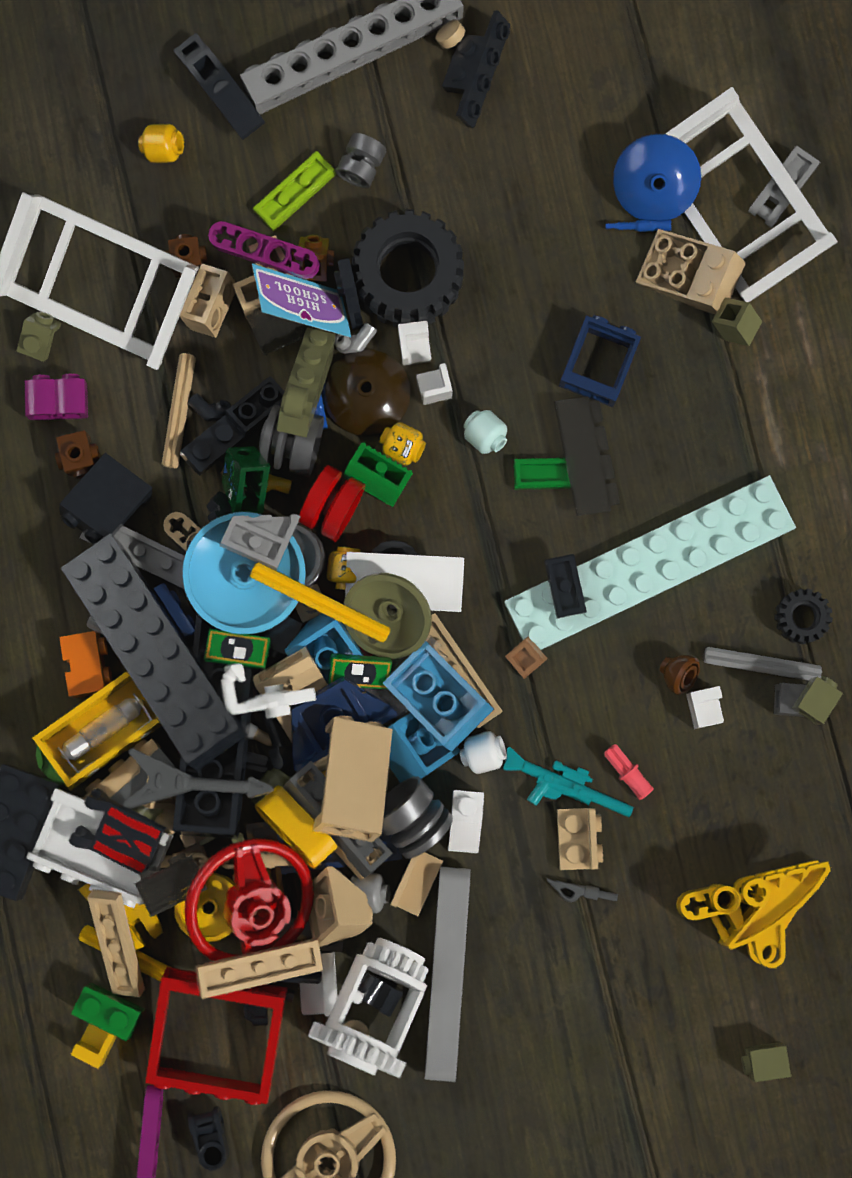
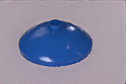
M667 134L643 136L628 145L616 162L613 174L615 194L622 207L637 219H674L684 213L697 197L701 185L700 164L693 150L677 137ZM655 179H664V184L661 187H655L653 185Z

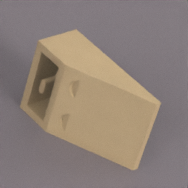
M658 229L636 283L694 308L716 314L725 297H732L746 262L733 250Z

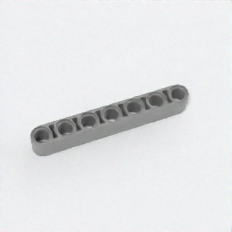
M440 867L425 1080L456 1082L471 869Z

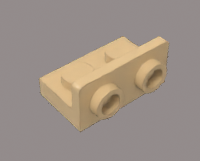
M595 808L557 809L559 870L598 869V863L603 862L602 844H597V832L602 831L601 814H596Z

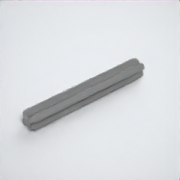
M707 647L703 656V660L707 664L808 681L814 677L821 678L822 673L820 665Z

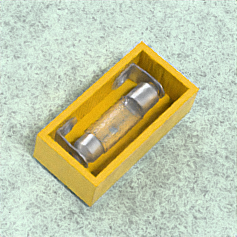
M126 671L35 735L33 740L69 790L72 791L160 728L162 724Z

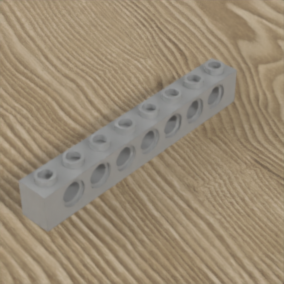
M397 0L390 4L383 3L365 16L358 15L348 21V24L338 29L333 27L326 30L321 37L315 40H305L299 43L296 49L287 53H277L270 61L262 65L255 64L248 67L240 75L243 88L252 105L259 114H262L440 29L451 20L462 19L463 4L461 0ZM424 4H432L435 8L425 10L422 6ZM407 16L409 21L402 23L398 22L396 18ZM374 28L384 30L380 35H374L370 31ZM349 40L358 42L354 47L344 45ZM324 52L332 54V57L326 60L318 56ZM299 64L305 65L307 67L302 72H296L293 70V68ZM271 77L281 79L277 84L267 83V80Z

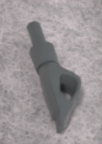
M547 878V882L566 902H575L581 896L596 901L598 898L617 902L618 894L600 891L599 887L583 886L558 880L554 881ZM567 888L573 891L574 894L568 897L561 889Z

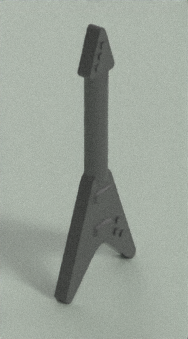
M130 749L129 754L146 772L149 780L143 788L126 800L123 806L131 809L191 790L245 793L249 798L271 793L274 791V788L252 777L248 781L191 777L146 754Z

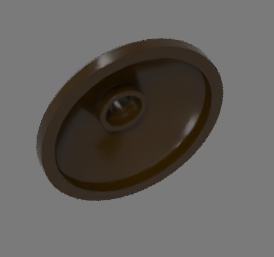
M364 349L361 352L348 353L332 365L323 386V401L330 418L344 431L357 436H376L382 434L386 427L392 428L394 424L400 422L404 417L410 402V383L406 372L394 358L377 350ZM369 384L372 389L370 392L364 393L361 391V386Z

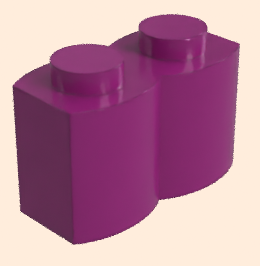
M64 374L62 379L55 380L50 379L49 375L32 376V380H25V416L29 420L88 418L87 382L85 379L80 378L78 374Z

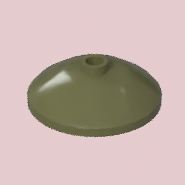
M391 573L370 574L357 581L345 597V606L390 628V633L385 642H379L345 625L352 639L362 649L372 655L389 657L391 659L409 656L423 645L429 635L432 624L429 604L423 593L412 582L401 576ZM389 605L395 606L397 611H393Z

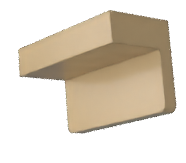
M426 852L411 858L390 905L397 906L419 916L443 860Z

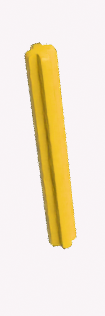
M256 563L250 572L251 578L379 642H385L390 633L389 627L261 563Z

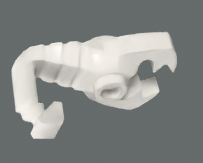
M236 663L224 668L226 673L223 674L221 686L225 708L231 715L265 710L267 719L291 714L289 705L316 700L314 688L288 691L283 689V684L264 687L265 694L257 695L238 704L233 681H245L244 668L242 664Z

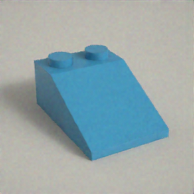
M426 641L383 682L388 690L451 752L494 710Z

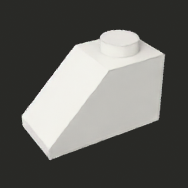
M453 790L451 808L453 822L450 826L448 851L478 853L483 814V792Z

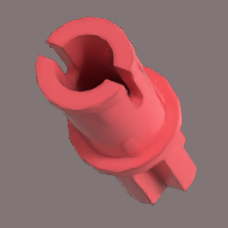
M614 744L604 752L607 760L620 774L618 779L620 781L623 780L629 786L639 801L654 790L653 786L638 770L639 765H633L618 745Z

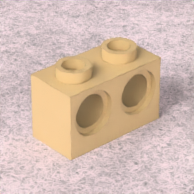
M201 264L179 316L190 330L217 337L235 295L232 284L236 282L229 272Z

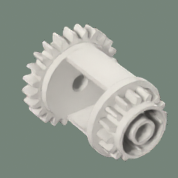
M377 938L375 944L368 942L363 954L356 955L326 1025L314 1021L308 1037L328 1046L329 1049L326 1054L375 1076L377 1069L400 1078L406 1063L396 1057L427 988V985L423 983L429 970L423 966L425 958L382 938ZM366 969L409 988L385 1044L342 1025L351 1003L360 1004L363 999L364 993L357 989Z

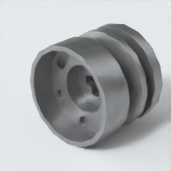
M273 405L261 432L259 442L261 455L269 464L273 455H275L274 469L277 470L281 468L285 458L290 459V473L310 477L321 442L324 417L314 414L307 438L277 431L281 406Z
M419 776L411 777L401 782L385 796L382 832L385 835H392L391 842L396 848H399L400 853L406 859L419 856L430 849L444 836L453 822V815L444 808V805L438 799L432 800L433 792Z

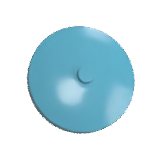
M238 512L221 516L204 526L193 538L187 549L183 563V584L187 597L195 611L206 622L222 631L246 635L264 632L285 620L299 602L251 578L250 572L256 562L220 547V542L233 516L255 518L261 514ZM292 536L276 571L304 585L305 562L301 549Z

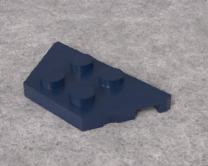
M344 676L316 691L315 701L291 705L294 770L297 773L310 761L314 763L328 755L331 733H326L325 727L334 717L349 716L354 721L361 723L378 722L383 724L398 716L396 710Z

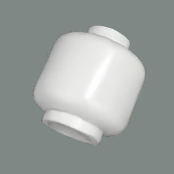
M491 731L467 737L464 741V749L460 750V757L464 767L469 766L472 772L476 774L499 769L503 760L507 758L506 748L501 736H496Z

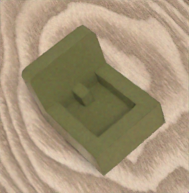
M45 312L33 313L24 319L16 352L42 362L46 361L49 356L54 333L60 329L61 322L54 320L52 315Z

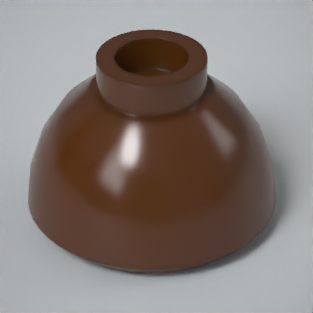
M679 655L674 658L666 657L662 661L660 672L664 674L665 683L673 693L682 695L688 692L696 682L700 672L699 660L696 657Z

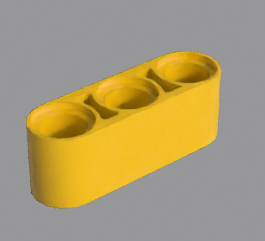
M277 785L273 792L268 793L254 805L263 820L311 868H316L337 849L336 843L329 834L313 831L314 819L281 786Z

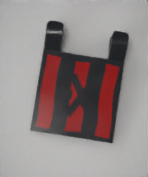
M93 788L90 795L86 796L84 805L91 810L104 812L96 834L94 836L88 828L78 826L75 832L71 834L69 843L77 848L90 849L144 877L166 827L111 800L103 790Z

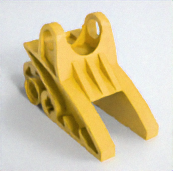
M812 860L796 864V866L791 865L757 873L755 876H745L739 878L734 883L733 888L722 884H712L707 887L686 891L678 897L676 902L679 914L690 920L710 917L720 936V945L734 949L746 944L748 954L754 962L768 968H776L784 962L786 957L785 929L797 910L820 888L831 871L829 862ZM750 886L755 888V893H750L752 897L748 896V890H752ZM724 891L726 901L723 905L719 906L717 897ZM690 898L696 902L704 901L706 906L695 907V913L685 909V905L690 904ZM740 903L748 904L743 912L741 911ZM718 915H725L731 925L728 930L723 926ZM769 945L770 954L764 959L762 955L763 949ZM776 948H778L779 957L775 962H772L776 956Z

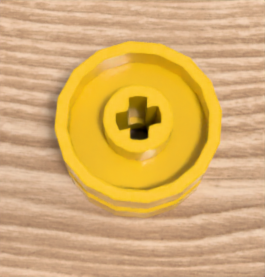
M212 873L200 893L197 904L198 925L208 942H216L233 933L226 923L224 906L227 900L226 893L230 887L235 886V881L219 873ZM193 879L187 881L179 890L174 903L175 918L180 929L187 935L184 907L187 892ZM208 902H212L215 906L213 913L204 909V905L208 904Z

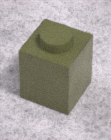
M725 297L712 323L725 341L750 346L762 324V320L750 302Z
M814 677L809 680L791 709L814 724L821 725L825 723L843 693L836 689L837 683L828 677Z
M776 1042L744 1047L746 1056L741 1057L744 1074L749 1075L752 1081L761 1082L791 1077L787 1048L783 1043Z

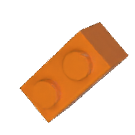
M96 631L59 637L63 661L70 663L71 672L65 673L69 697L78 698L94 695L112 682L111 669L109 666L105 667L104 655H108L105 637H101L100 633Z

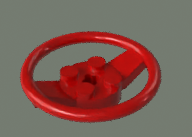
M249 839L225 847L205 862L195 875L188 889L184 907V919L191 941L203 955L213 961L293 943L305 928L312 912L314 884L311 872L303 858L296 851L278 841ZM260 851L274 853L286 859L297 871L302 886V900L298 915L289 930L274 944L273 942L278 938L277 933L282 930L285 923L289 924L291 907L287 897L269 878ZM233 858L235 886L230 887L226 893L227 900L224 906V917L228 927L241 940L242 954L226 953L212 946L203 936L197 920V904L206 881L219 866Z

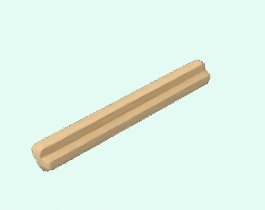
M181 353L178 360L162 465L167 468H177L179 465L188 410L187 403L190 398L196 361L194 355Z

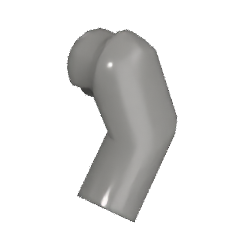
M365 323L357 335H351L352 338L338 334L335 337L334 345L339 352L344 354L361 352L376 334L377 330L370 324Z

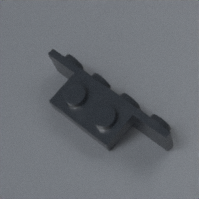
M498 10L493 11L485 36L464 35L457 44L442 84L446 92L463 94L456 116L468 128H474L477 119L481 115L486 94L491 87L494 72L500 62L503 47L510 34L511 25Z

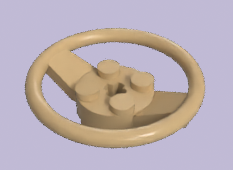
M326 1090L312 1092L295 1099L275 1117L263 1141L261 1152L263 1178H276L273 1166L274 1148L285 1124L295 1114L309 1106L321 1103L346 1105L360 1112L365 1117L341 1132L336 1129H328L310 1135L301 1146L297 1156V1163L281 1178H355L359 1168V1161L379 1140H381L384 1154L381 1178H394L396 1151L389 1127L382 1116L370 1104L349 1093ZM325 1156L327 1158L332 1157L335 1160L333 1162L335 1168L332 1170L328 1167L322 1169L320 1167L323 1161L321 1158Z

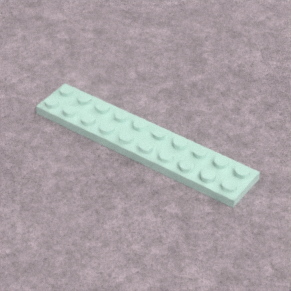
M769 475L577 566L587 610L584 614L557 619L548 581L504 601V604L522 641L529 636L530 640L542 650L794 530L796 526Z

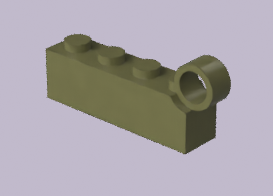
M307 327L283 395L277 431L307 438L332 362L336 334Z

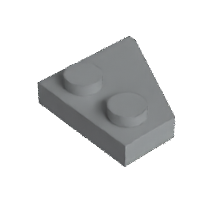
M292 514L290 517H272V515H259L255 518L233 516L220 542V547L276 571L300 516L297 514Z

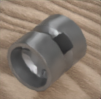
M354 133L346 147L348 155L342 156L336 168V173L352 185L360 188H369L376 175L374 167L380 166L385 156L386 148L372 137L361 133Z

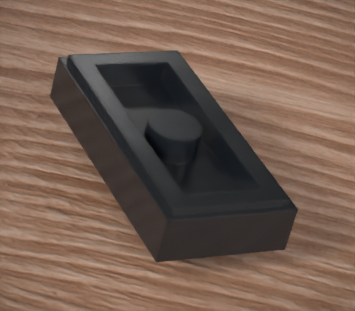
M574 554L544 560L556 618L560 619L586 613L587 610Z

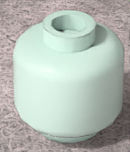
M477 410L464 423L465 439L482 454L492 451L498 452L507 442V438H505L507 434L506 424L490 410H483L481 412Z

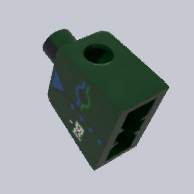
M234 447L226 450L222 485L233 513L251 512L263 514L270 465L256 447Z

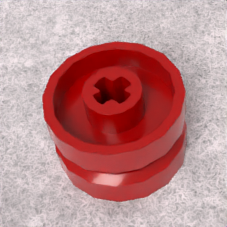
M327 465L311 487L299 514L300 519L298 523L312 530L324 518L321 534L336 542L351 520L366 485L351 477L340 488L343 479L342 471Z

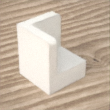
M427 320L398 324L403 365L430 362L431 352Z
M445 363L439 364L438 370L416 375L423 405L452 398V387Z
M720 686L686 694L694 729L723 723L724 719L719 699L723 698Z

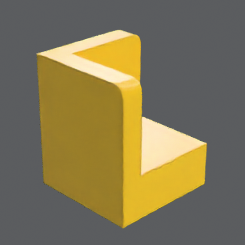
M89 1023L81 1040L76 1043L71 1055L98 1069L103 1065L117 1036Z

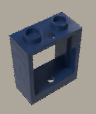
M586 315L559 387L613 407L641 336L636 335V331L629 327L620 326L618 328L612 326L603 317L597 315L589 317ZM588 332L628 348L613 387L572 372Z

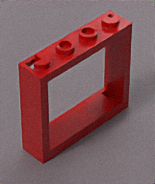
M166 967L161 977L145 1083L153 1084L154 1087L159 1089H183L184 1092L193 1095L200 1093L212 1094L221 1100L235 1098L244 1100L251 1105L267 1104L271 1093L288 988L263 984L209 997L273 1008L261 1084L159 1067L170 991L200 996L196 972Z

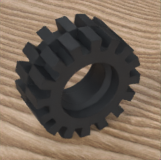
M798 589L780 600V604L776 607L777 614L774 617L778 622L776 627L783 632L781 635L784 638L788 637L790 642L806 644L820 639L824 633L828 632L830 629L828 626L832 623L833 619L830 617L832 608H828L827 603L829 602L826 598H821V593H814L812 589ZM799 605L808 606L814 613V621L808 628L799 627L793 621V611Z

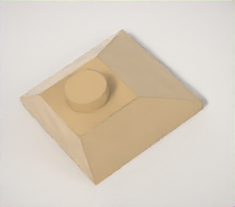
M333 866L326 867L313 880L314 903L309 923L312 938L318 940L319 947L360 935L372 924L373 912L371 906L368 905L367 895Z

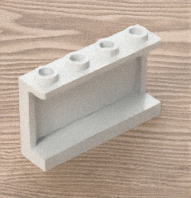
M55 788L50 799L54 803L33 852H28L26 857L34 861L32 867L46 873H50L51 869L62 873L61 879L78 885L79 880L90 884V891L121 892L124 905L134 908L136 904H145L173 835L164 832L149 869L143 877L90 849L77 848L69 843L71 834L75 832L78 826L88 828L95 836L104 812L91 810L84 805L85 799Z

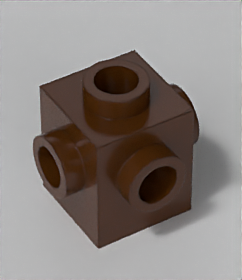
M190 234L177 235L175 239L168 240L169 250H164L165 252L199 268L201 264L208 263L206 246L200 245L197 236L192 237ZM172 269L175 278H180L182 273Z
M318 235L300 237L299 246L314 252L320 264L318 273L313 278L304 280L327 281L328 267H334L335 251L329 249V238H322ZM295 252L292 253V261L300 264L302 271L306 267H312L309 258H306L305 261H299L293 256Z
M85 430L56 437L59 452L55 453L56 462L59 470L64 469V472L69 477L73 476L74 479L83 478L96 461L100 459L97 444L91 442L90 435Z

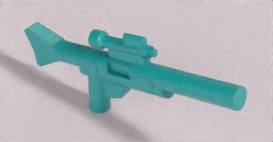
M511 747L506 749L507 758L503 766L504 771H521L537 778V785L527 798V801L534 806L538 805L543 796L556 800L563 794L587 805L590 802H594L626 817L631 816L633 806L584 786L585 782L592 783L593 778L588 776L589 771L580 767L576 771L556 760L552 768L558 772L562 771L561 776L525 761Z

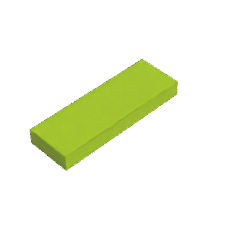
M315 151L253 207V211L274 232L337 174L336 170Z

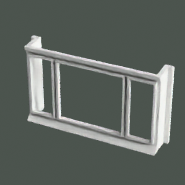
M731 87L666 134L677 137L687 143L729 113L744 136L700 166L701 178L750 144L796 213L737 252L743 260L801 220L816 241L750 287L743 277L740 276L735 288L745 302H750L832 247L838 241L820 221L741 105L739 96ZM692 203L684 212L704 242L722 247Z
M22 192L0 252V296H9L148 360L147 366L159 370L199 267L41 195H29ZM44 210L66 220L40 293H37L15 283L40 211ZM76 225L151 259L124 332L49 298ZM163 264L182 273L155 344L151 345L133 335L159 267Z

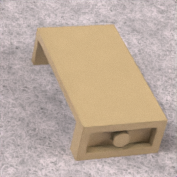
M306 647L253 676L255 687L260 694H265L264 687L283 684V689L288 691L314 688L315 692L328 685ZM291 714L278 716V721L292 742ZM328 755L313 763L320 771L327 768Z
M349 716L334 717L325 727V732L331 733L322 810L314 819L313 831L373 842L382 834L392 729L385 728L378 722L361 723L354 721Z

